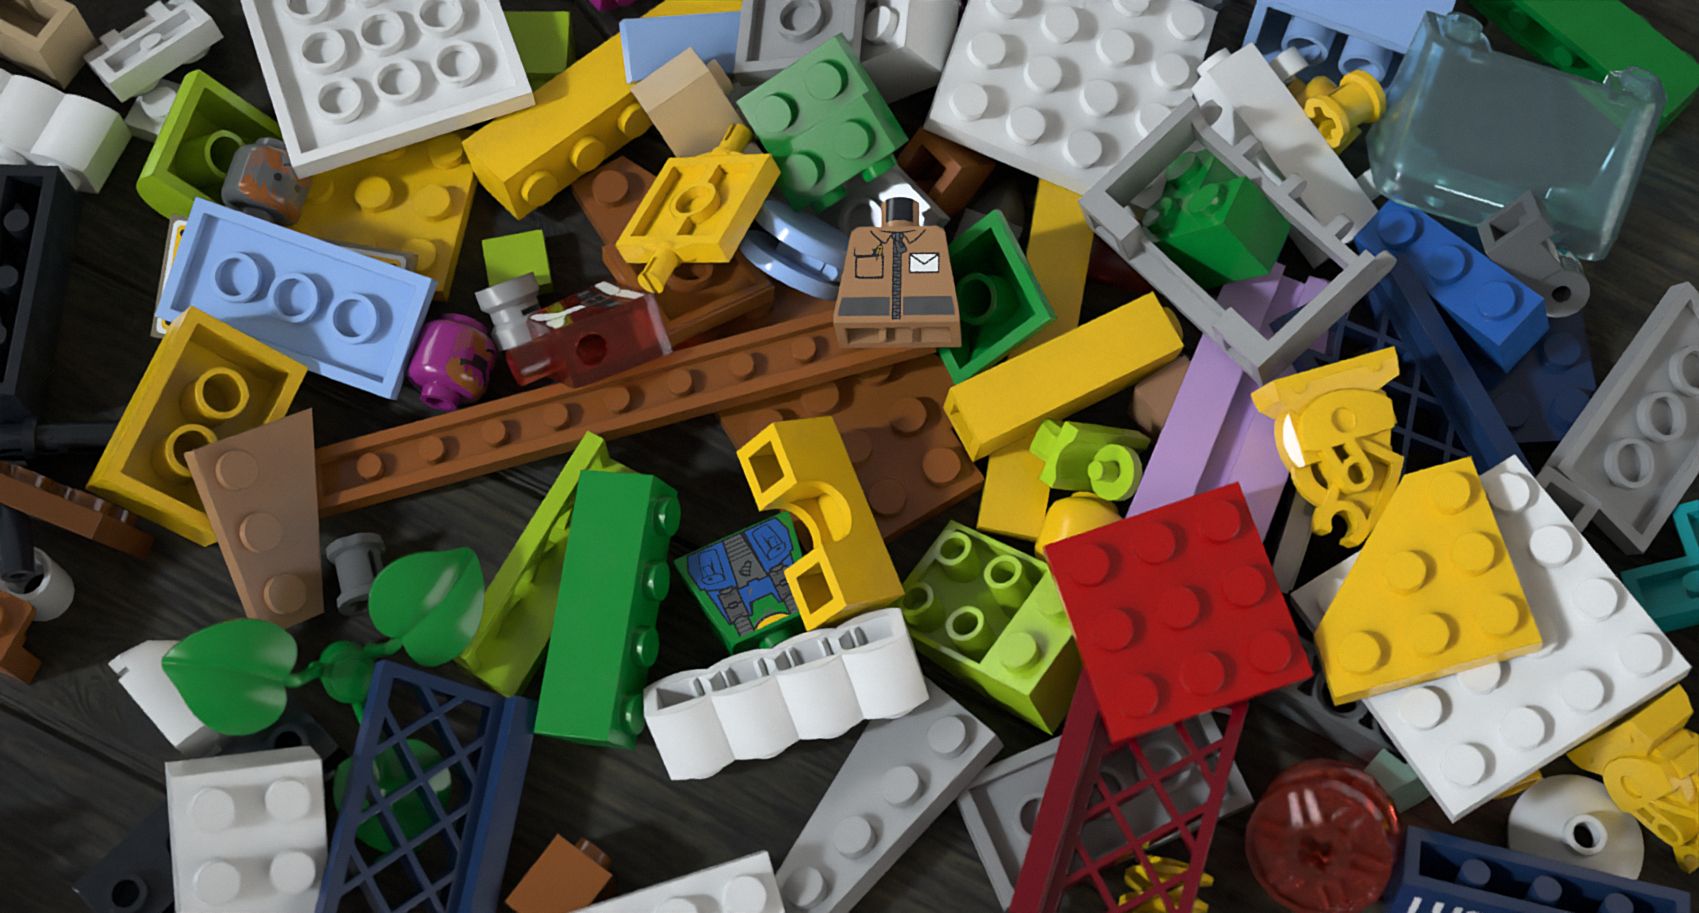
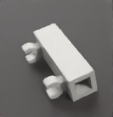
M1253 42L1232 55L1227 48L1213 54L1197 68L1201 78L1191 89L1193 91L1192 99L1199 104V108L1208 100H1213L1222 107L1221 116L1211 128L1233 147L1247 135L1253 134L1262 142V147L1250 162L1278 187L1291 175L1298 173L1308 184L1304 192L1295 201L1324 227L1339 214L1344 213L1354 221V225L1341 241L1347 247L1355 242L1353 237L1378 212L1371 201L1381 195L1384 189L1395 182L1393 177L1381 162L1357 179H1354L1286 88L1296 79L1294 75L1308 66L1295 46L1282 52L1269 63ZM1290 223L1292 226L1289 236L1313 269H1316L1330 259L1325 252Z

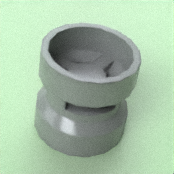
M534 272L518 276L475 293L481 311L490 314L494 324L491 336L497 352L518 346L555 331L554 327L544 324L545 321L539 322L530 318L536 313H549L541 309L538 303L537 294L540 288Z

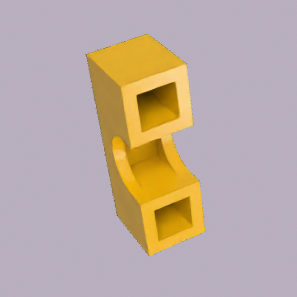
M832 416L773 422L737 451L759 511L770 509L790 511L804 522L812 536L813 550L784 570L807 632L840 626L860 615L881 610L905 595Z

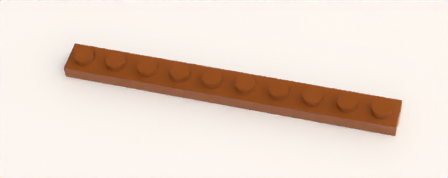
M834 308L314 449L318 517L320 519L573 451L576 450L587 431L605 439L606 442L935 353L936 347L839 348L833 324Z

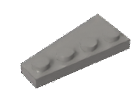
M923 675L929 699L902 717L871 719L776 873L775 879L785 913H848L1004 747L998 736Z

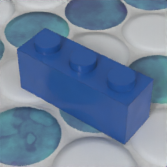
M1395 193L1353 237L1359 255L1365 250L1369 251L1374 257L1384 250H1387L1394 257L1404 253L1450 332L1505 374L1550 329L1543 297L1398 193Z

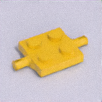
M732 123L728 127L719 146L711 152L695 157L669 158L616 242L615 246L626 263H647L644 270L638 276V282L645 290L651 293L656 291L661 293L675 267H679L682 263L730 262L781 173L771 153L743 154L753 139L752 132L745 125L737 123L735 127L734 123Z

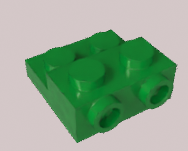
M842 32L736 101L768 153H771L781 171L776 183L795 213L809 204L816 214L848 195L842 183L858 173L862 175L866 183L881 175L898 163L892 152L909 141Z

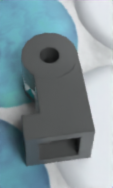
M1531 188L1477 225L1486 255L1495 264L1543 297L1547 316L1554 318L1568 317L1577 313L1586 305L1590 296V285L1576 252L1568 246L1555 244L1550 239L1556 231L1545 204Z

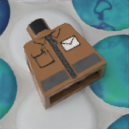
M908 197L888 198L881 204V226L857 227L852 230L833 318L839 348L962 347L960 314L944 228L937 225L919 226L920 204L918 201Z

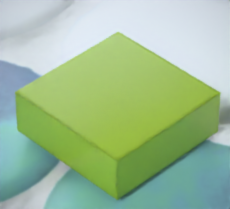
M542 229L482 240L489 287L534 272L540 288L537 295L554 292Z

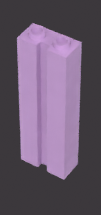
M1275 261L1270 274L1223 285L1216 302L1225 310L1232 307L1269 341L1274 336L1269 326L1271 322L1309 303L1331 281L1309 275L1305 284L1283 276L1282 274L1286 266ZM1351 308L1347 311L1346 320L1349 316ZM1329 330L1322 334L1309 348L1325 354ZM1204 333L1126 518L1239 481L1263 543L1289 475L1277 450L1274 435L1275 420L1259 413L1250 394L1261 388V386ZM1290 364L1276 379L1294 375L1297 372L1293 365Z

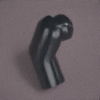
M0 503L1 579L6 582L29 581L36 577L32 523L27 514Z

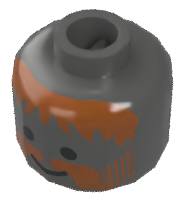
M259 138L256 140V143L246 144L234 153L222 186V201L227 208L282 227L292 226L300 219L312 185V176L303 179L297 178L284 141L273 138Z

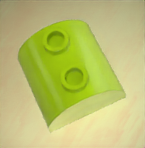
M200 69L192 71L184 77L137 181V191L149 206L170 219L171 214L189 217L196 197L227 207L222 201L221 192L234 153L246 144L256 143V140L259 138H273L284 141L279 123Z

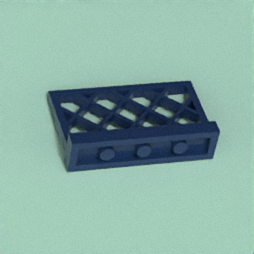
M1404 253L1395 257L1397 261L1391 271L1360 299L1373 320L1372 330L1346 320V312L1328 329L1325 354L1308 348L1292 363L1295 371L1301 373L1340 362L1339 354L1343 336L1369 345L1368 353L1395 347L1398 364L1406 376L1405 382L1402 385L1391 380L1382 386L1381 389L1386 392V395L1401 400L1397 426L1395 425L1391 429V440L1394 441L1393 452L1404 456L1399 483L1403 476L1407 474L1405 473L1409 447L1434 456L1432 467L1471 456L1478 476H1481L1515 454L1531 475L1535 476L1527 459ZM1307 304L1271 322L1269 326L1274 335ZM1416 407L1424 409L1428 413L1438 430L1437 441L1412 432Z
M388 660L376 662L314 913H337L340 897L357 885L361 888L374 913H406L420 902L424 903L428 913H495L534 737L539 702L518 695L505 698ZM393 682L411 687L425 712L402 728H399L387 706ZM434 695L447 698V700L438 704ZM460 703L482 709L476 737L463 746L460 745L444 715L445 712ZM430 722L448 755L422 771L405 737ZM382 728L386 737L379 741ZM391 746L409 780L383 796L371 775L374 757ZM473 752L471 762H469L467 755ZM454 765L465 788L461 803L445 813L428 780ZM415 789L432 823L406 839L389 805ZM366 797L370 805L362 809L364 798ZM376 815L393 848L373 862L365 865L354 845V839L358 825ZM457 819L456 828L454 830L451 823ZM438 832L449 852L446 871L429 882L412 849ZM399 858L416 891L389 909L372 875ZM349 866L353 875L345 879L347 868ZM442 888L440 898H438L435 892Z

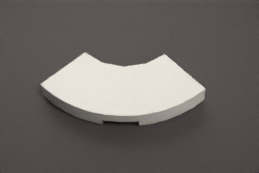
M1292 477L1284 512L1269 556V561L1280 590L1287 594L1294 587L1312 533L1311 519L1315 506L1305 500L1298 492Z

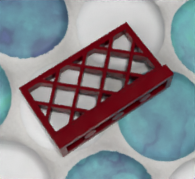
M1083 665L1008 913H1058L1064 892L1089 878L1092 879L1109 910L1106 913H1132L1158 898L1161 900L1167 913H1193L1248 711L1249 700L1216 710L1217 712L1230 715L1225 737L1200 750L1196 747L1182 722L1172 725L1189 756L1155 773L1138 742L1162 729L1114 745L1111 742L1109 743L1110 738ZM1129 747L1144 772L1146 779L1112 796L1099 774L1102 763L1105 759ZM1220 753L1213 775L1205 761ZM1196 766L1210 789L1208 799L1204 804L1180 816L1162 784ZM1096 787L1104 801L1089 808ZM1153 789L1172 821L1136 839L1119 807ZM1111 812L1128 844L1092 862L1080 840L1083 827L1089 822ZM1202 818L1195 842L1187 826ZM1178 831L1192 855L1189 868L1161 883L1143 849ZM1077 852L1085 867L1070 874ZM1135 855L1153 888L1117 907L1099 873ZM1184 885L1178 908L1176 909L1168 893Z

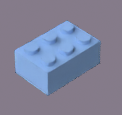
M1257 0L1242 48L1253 42L1269 63L1282 52L1295 46L1308 66L1294 76L1298 77L1305 85L1315 77L1326 76L1339 87L1340 81L1349 72L1354 70L1365 71L1378 81L1385 93L1387 107L1384 114L1404 121L1435 59L1456 0Z

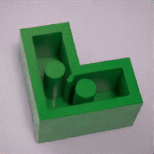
M1207 149L1195 153L1189 151L1181 154L1166 170L1165 178L1167 180L1161 199L1156 201L1143 216L1142 231L1144 236L1203 290L1270 274L1292 225L1246 175L1238 177Z

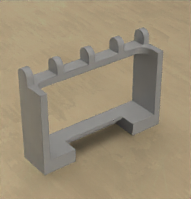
M1189 96L1078 200L1087 225L1262 387L1276 379L1388 274L1396 264L1397 259L1387 250L1382 251L1376 257L1367 250L1359 256L1341 241L1351 231L1354 221L1344 213H1341L1324 227L1295 201L1307 187L1308 182L1303 177L1295 173L1278 187L1250 162L1260 151L1262 142L1253 134H1249L1235 147L1231 146L1211 128L1221 116L1222 107L1215 101L1208 100L1199 108V104ZM1196 140L1238 177L1246 175L1290 223L1344 269L1269 341L1232 307H1229L1227 310L1223 309L1144 236L1140 223L1124 209L1127 204Z

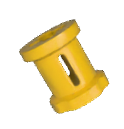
M1354 70L1346 74L1340 81V86L1329 94H1318L1307 100L1303 111L1330 147L1334 148L1343 144L1347 140L1349 132L1361 123H1372L1380 119L1386 112L1387 101L1381 85L1372 75L1362 70Z

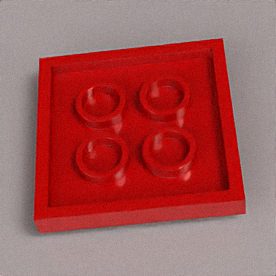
M1239 481L1043 546L1045 560L1112 745L1308 680L1313 676L1312 669Z

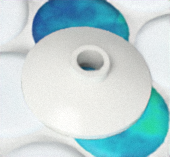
M1568 774L1543 779L1520 795L1508 817L1506 827L1507 849L1635 880L1639 876L1644 858V843L1639 823L1632 814L1621 812L1608 794L1605 785L1594 779ZM1575 826L1585 827L1590 832L1593 838L1591 848H1584L1575 841L1573 836Z

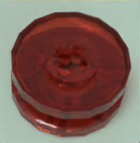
M1318 758L1292 764L1271 780L1246 826L1245 854L1254 878L1275 901L1296 913H1359L1378 900L1392 875L1393 866L1401 851L1403 824L1393 798L1373 776L1346 762Z

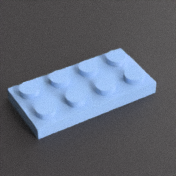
M196 197L155 317L172 322L192 305L308 367V370L388 399L397 400L409 360L425 321L438 281Z

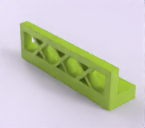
M587 431L486 590L483 614L478 630L468 647L453 659L463 674L506 697L523 695L548 654L580 471L591 470L640 474L611 459L605 439L590 431Z

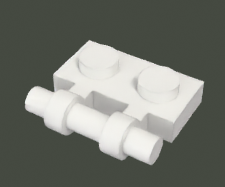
M170 0L166 4L157 1L144 9L145 17L120 33L115 29L111 30L99 38L101 45L82 56L93 73L100 77L102 82L121 102L126 101L132 96L136 97L148 93L157 86L161 77L182 64L193 63L201 59L208 53L211 45L224 38L213 19L193 0Z

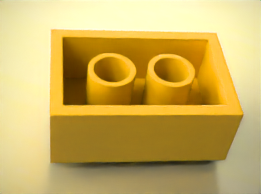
M191 305L171 322L85 489L204 547L218 542L183 453L285 417L308 367Z

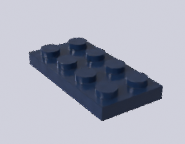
M1550 214V219L1556 231L1550 239L1555 244L1568 246L1562 214ZM1488 217L1441 220L1440 224L1490 259L1485 253L1477 225ZM1581 309L1568 317L1554 318L1548 316L1550 329L1507 374L1454 336V339L1521 451L1555 450L1597 391Z

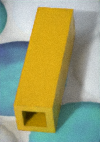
M1151 292L951 387L943 408L972 462H975L1037 432L1042 420L1046 417L1062 420L1148 378L1175 360L1184 348L1181 325L1173 311L1168 307L1162 308L1155 294Z

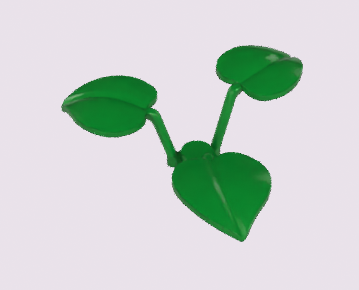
M469 547L416 552L391 562L378 574L370 588L368 610L372 623L377 630L386 636L392 637V639L381 644L371 642L364 648L353 641H337L323 650L318 661L311 662L307 669L297 674H289L297 657V645L293 637L281 626L258 618L228 620L194 632L178 642L162 657L161 666L193 715L205 726L216 732L241 736L253 734L270 726L280 717L285 709L287 699L285 687L297 688L317 677L320 678L327 693L333 699L342 703H351L361 725L366 705L364 699L368 697L375 669L373 661L377 657L394 654L404 646L415 662L426 667H434L449 662L468 647L478 630L483 614L485 587L480 563L475 552ZM405 738L422 771L443 758L435 748L426 742L415 738ZM391 746L374 757L371 775L383 796L409 780ZM353 756L341 762L335 771L333 799L338 813ZM448 768L428 780L444 811L447 808L451 794V777ZM415 789L389 805L406 839L432 823ZM366 797L364 798L362 809L370 805ZM376 815L358 825L356 836L369 846L382 852H388L393 848ZM427 839L412 849L413 852L420 851Z

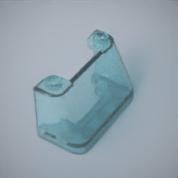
M1426 10L1386 94V112L1380 119L1372 123L1366 136L1372 179L1376 189L1390 200L1401 205L1477 227L1482 221L1531 188L1545 204L1556 231L1550 239L1555 244L1568 246L1576 252L1578 258L1591 261L1603 260L1608 255L1619 235L1667 102V95L1660 78L1641 67L1627 66L1624 71L1613 70L1609 72L1603 83L1592 81L1493 51L1489 40L1482 33V24L1469 15L1460 12H1449L1444 16Z

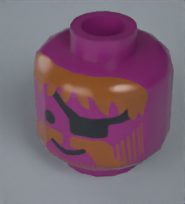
M447 313L443 314L440 320H433L423 324L406 369V376L410 384L421 392L420 400L424 404L441 411L453 412L457 410L458 405H469L482 399L487 390L498 356L494 341L487 336L488 329L482 323L464 315Z

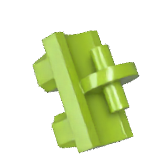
M1046 417L1042 420L1030 446V452L1046 463L1039 479L1049 487L1094 492L1100 498L1108 501H1125L1134 495L1142 480V464L1138 455L1147 450L1151 439L1136 430L1090 423L1063 422L1060 419Z

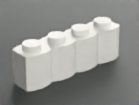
M0 68V164L59 166L75 190L98 194L132 137L120 114L93 100L77 95L65 94L43 82L25 76L12 75Z
M901 608L872 611L855 617L837 628L819 629L802 633L781 642L772 649H757L739 653L714 664L708 669H695L676 673L660 679L643 689L644 717L671 780L708 778L718 773L735 759L772 758L782 753L799 739L835 738L844 734L864 719L899 718L929 699L924 676Z

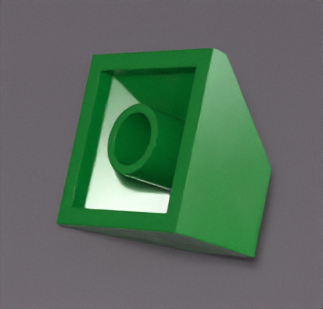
M994 209L947 246L960 314L962 347L936 348L955 385L985 372L1057 320L1048 299L1000 210Z

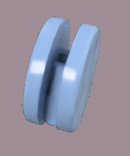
M765 200L755 216V220L769 233L747 230L740 243V250L743 255L755 266L788 286L820 299L837 301L850 238L835 227L805 211L799 210L795 213L788 204L774 200Z

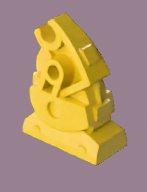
M1394 346L1276 379L1250 394L1259 413L1275 420L1274 435L1277 450L1286 469L1291 473L1296 489L1305 500L1316 506L1311 519V532L1319 536L1331 533L1332 518L1334 514L1340 515L1347 523V532L1339 544L1347 548L1359 545L1373 530L1398 486L1404 456L1393 452L1390 445L1391 429L1395 427L1394 424L1397 423L1391 399L1381 389L1382 386L1399 375L1398 359Z
M1678 684L1641 704L1590 736L1566 753V755L1581 769L1603 775L1606 790L1620 811L1632 814L1661 840L1673 846L1679 867L1690 874L1699 867V735L1683 728L1692 715L1693 710L1686 692Z

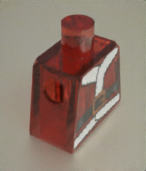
M606 279L530 315L526 319V324L532 340L507 350L506 358L514 378L521 386L547 376L576 389L658 359L673 351L653 293L619 283L612 279Z

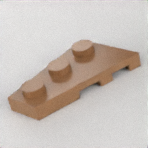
M312 408L183 453L247 618L268 620L281 626L283 629H287L324 613Z

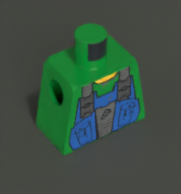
M787 510L673 560L678 582L682 590L730 657L751 650L772 649L789 638L807 632L784 574V570L802 558L792 518Z

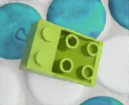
M950 520L902 584L905 595L884 609L901 608L914 649L999 708L1052 735L1070 709L1083 663L1048 565L1043 561Z

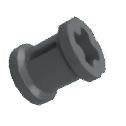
M357 533L339 538L330 543L326 548L327 558L332 565L336 566L342 593L337 598L339 613L342 615H369V591L375 578L384 569L381 555L386 550L381 535Z

